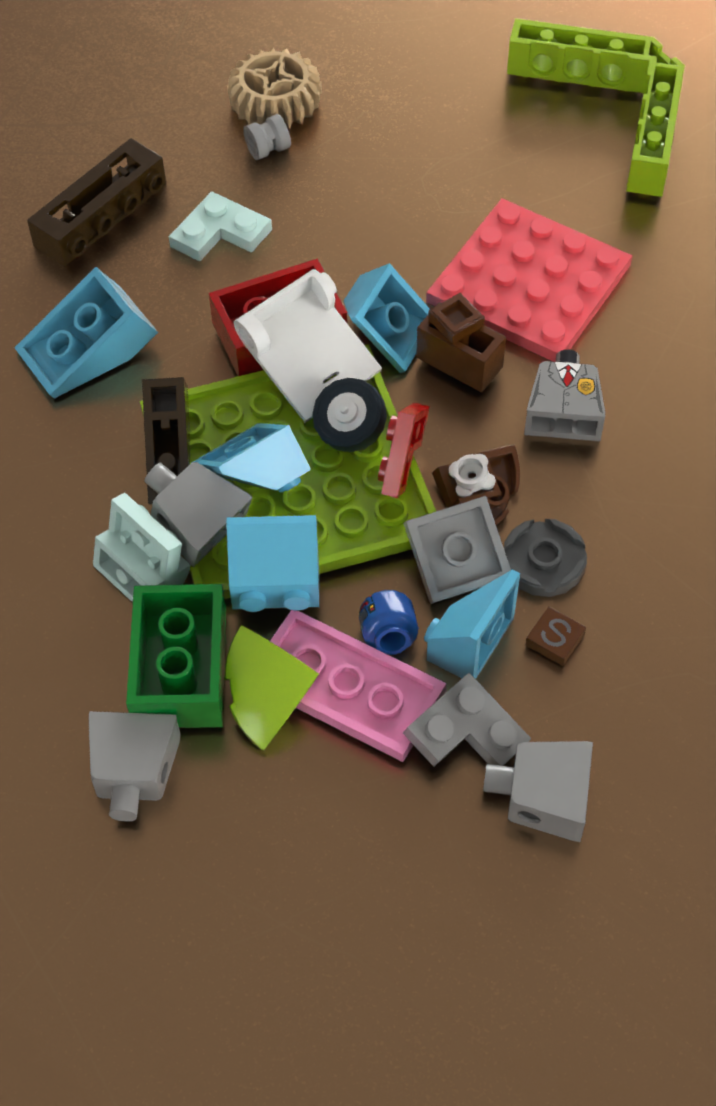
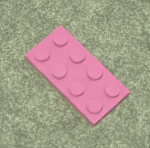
M291 610L270 640V642L319 673L297 705V709L401 762H404L413 747V744L403 732L446 692L445 682L300 611Z

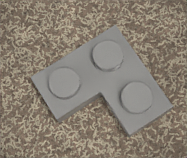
M470 673L466 674L403 732L433 767L464 739L488 764L501 766L516 754L517 744L531 740V737Z

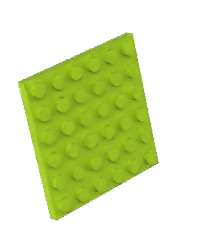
M369 344L365 345L368 351L372 354ZM264 370L188 389L190 464L258 423L290 426L311 468L310 471L300 476L301 482L297 486L287 491L279 492L278 490L260 488L224 479L252 496L245 517L316 515L319 574L411 550L412 548L403 523L436 512L414 455L405 492L398 498L381 494L383 482L378 481V472L382 458L384 456L389 457L392 441L386 439L387 429L392 415L397 416V413L380 372L366 382L376 388L385 402L387 414L385 427L376 442L364 450L355 452L335 450L326 444L315 430L313 418L305 423ZM337 374L333 375L332 377H330L329 379H327V380L324 381L323 383H325V382H327L328 380H330L331 378L337 376ZM141 400L140 406L144 418L143 400ZM227 535L194 568L190 566L189 570L193 584H222L225 599L231 598Z

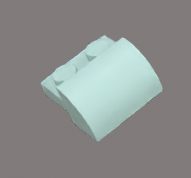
M125 492L111 500L109 529L95 537L93 566L133 602L134 586L183 585L191 565L180 556L182 543L178 540L177 536L156 521L144 506L138 505Z

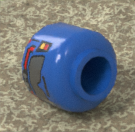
M382 590L373 593L361 604L358 617L365 644L385 654L394 655L410 647L417 639L419 627L412 601L404 593L396 590Z

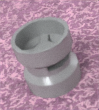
M279 114L266 118L265 123L258 124L255 122L244 126L245 142L255 160L267 157L272 150L280 152L291 146L287 125Z

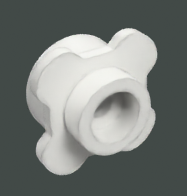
M465 455L450 465L449 475L456 480V493L459 497L471 496L473 492L478 490H491L494 487L496 480L494 475L490 474L487 469L488 459L485 455ZM471 473L476 474L475 478L472 479L468 475Z

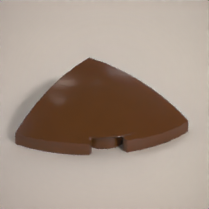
M514 444L478 453L487 457V469L495 477L496 483L491 490L481 489L473 492L471 496L462 498L456 493L457 483L455 478L449 475L451 464L439 466L432 472L436 485L448 508L486 496L496 526L509 513L508 508L506 510L505 508L510 496L518 492L520 484V464ZM471 473L468 475V477L471 479L475 478L476 476L475 473Z

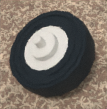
M355 378L336 380L325 387L315 400L312 413L314 428L321 439L335 450L345 452L364 450L376 442L384 430L387 418L385 402L376 388L362 379Z

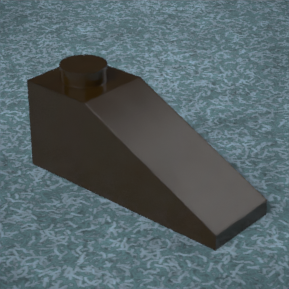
M184 377L142 379L147 474L155 465L161 462L178 476L190 465L188 385ZM147 485L148 504L152 505L158 493Z

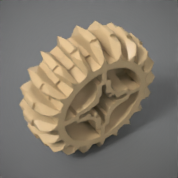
M273 47L271 52H264L260 49L258 55L247 54L245 61H237L236 68L231 69V75L228 79L229 84L227 85L232 110L238 114L239 119H246L248 125L255 122L262 124L265 123L266 118L279 114L289 129L293 122L303 124L305 117H312L314 109L319 106L320 93H322L317 67L311 64L310 58L302 59L300 52L290 54L288 48L282 52H276Z

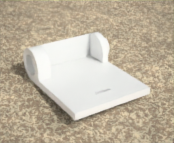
M312 269L234 321L235 330L243 344L305 423L313 418L312 413L315 400L322 390L332 382L344 378L362 379L366 382L382 370L380 364L335 309L334 294L337 292L335 283L327 273H320L315 269ZM337 374V376H335V377L331 378L330 380H328L327 382L323 383L324 381H326L327 379H329V378L332 377L333 375Z

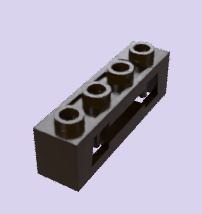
M130 138L27 219L33 246L65 267L166 185L163 158L134 139ZM126 157L127 166L125 168L117 167L116 171L118 173L112 177L111 168ZM67 204L68 209L63 210V217L60 220L52 216Z

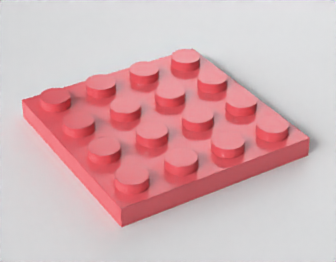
M501 198L426 292V303L436 306L439 302L443 303L461 293L485 317V326L506 336V340L556 362L557 353L572 348L631 266L633 255Z

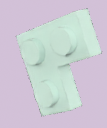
M211 191L170 234L169 243L171 248L198 261H201L221 238L252 253L272 231V220Z

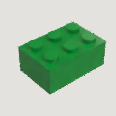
M222 584L134 586L126 698L128 713L176 715L179 728L223 727L226 604Z

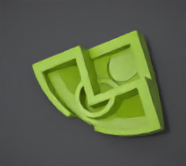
M241 625L231 642L225 663L224 679L230 680L233 703L229 707L243 733L254 745L264 751L307 693L319 673L279 646Z

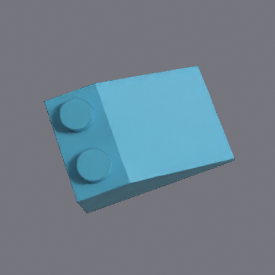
M95 267L14 348L48 394L55 399L131 360L158 331L125 291L100 269Z

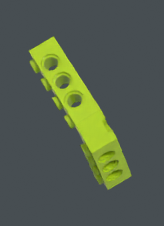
M515 18L509 41L507 74L644 93L626 192L663 196L685 65L676 57L670 59L662 51L663 45L654 37Z

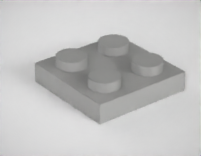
M486 496L403 523L430 604L481 588L511 570Z

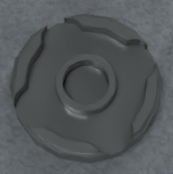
M545 518V522H534V519L525 521L514 528L504 542V550L511 570L513 569L520 573L518 588L531 595L551 597L564 594L578 585L585 573L587 553L583 538L571 526L556 519Z

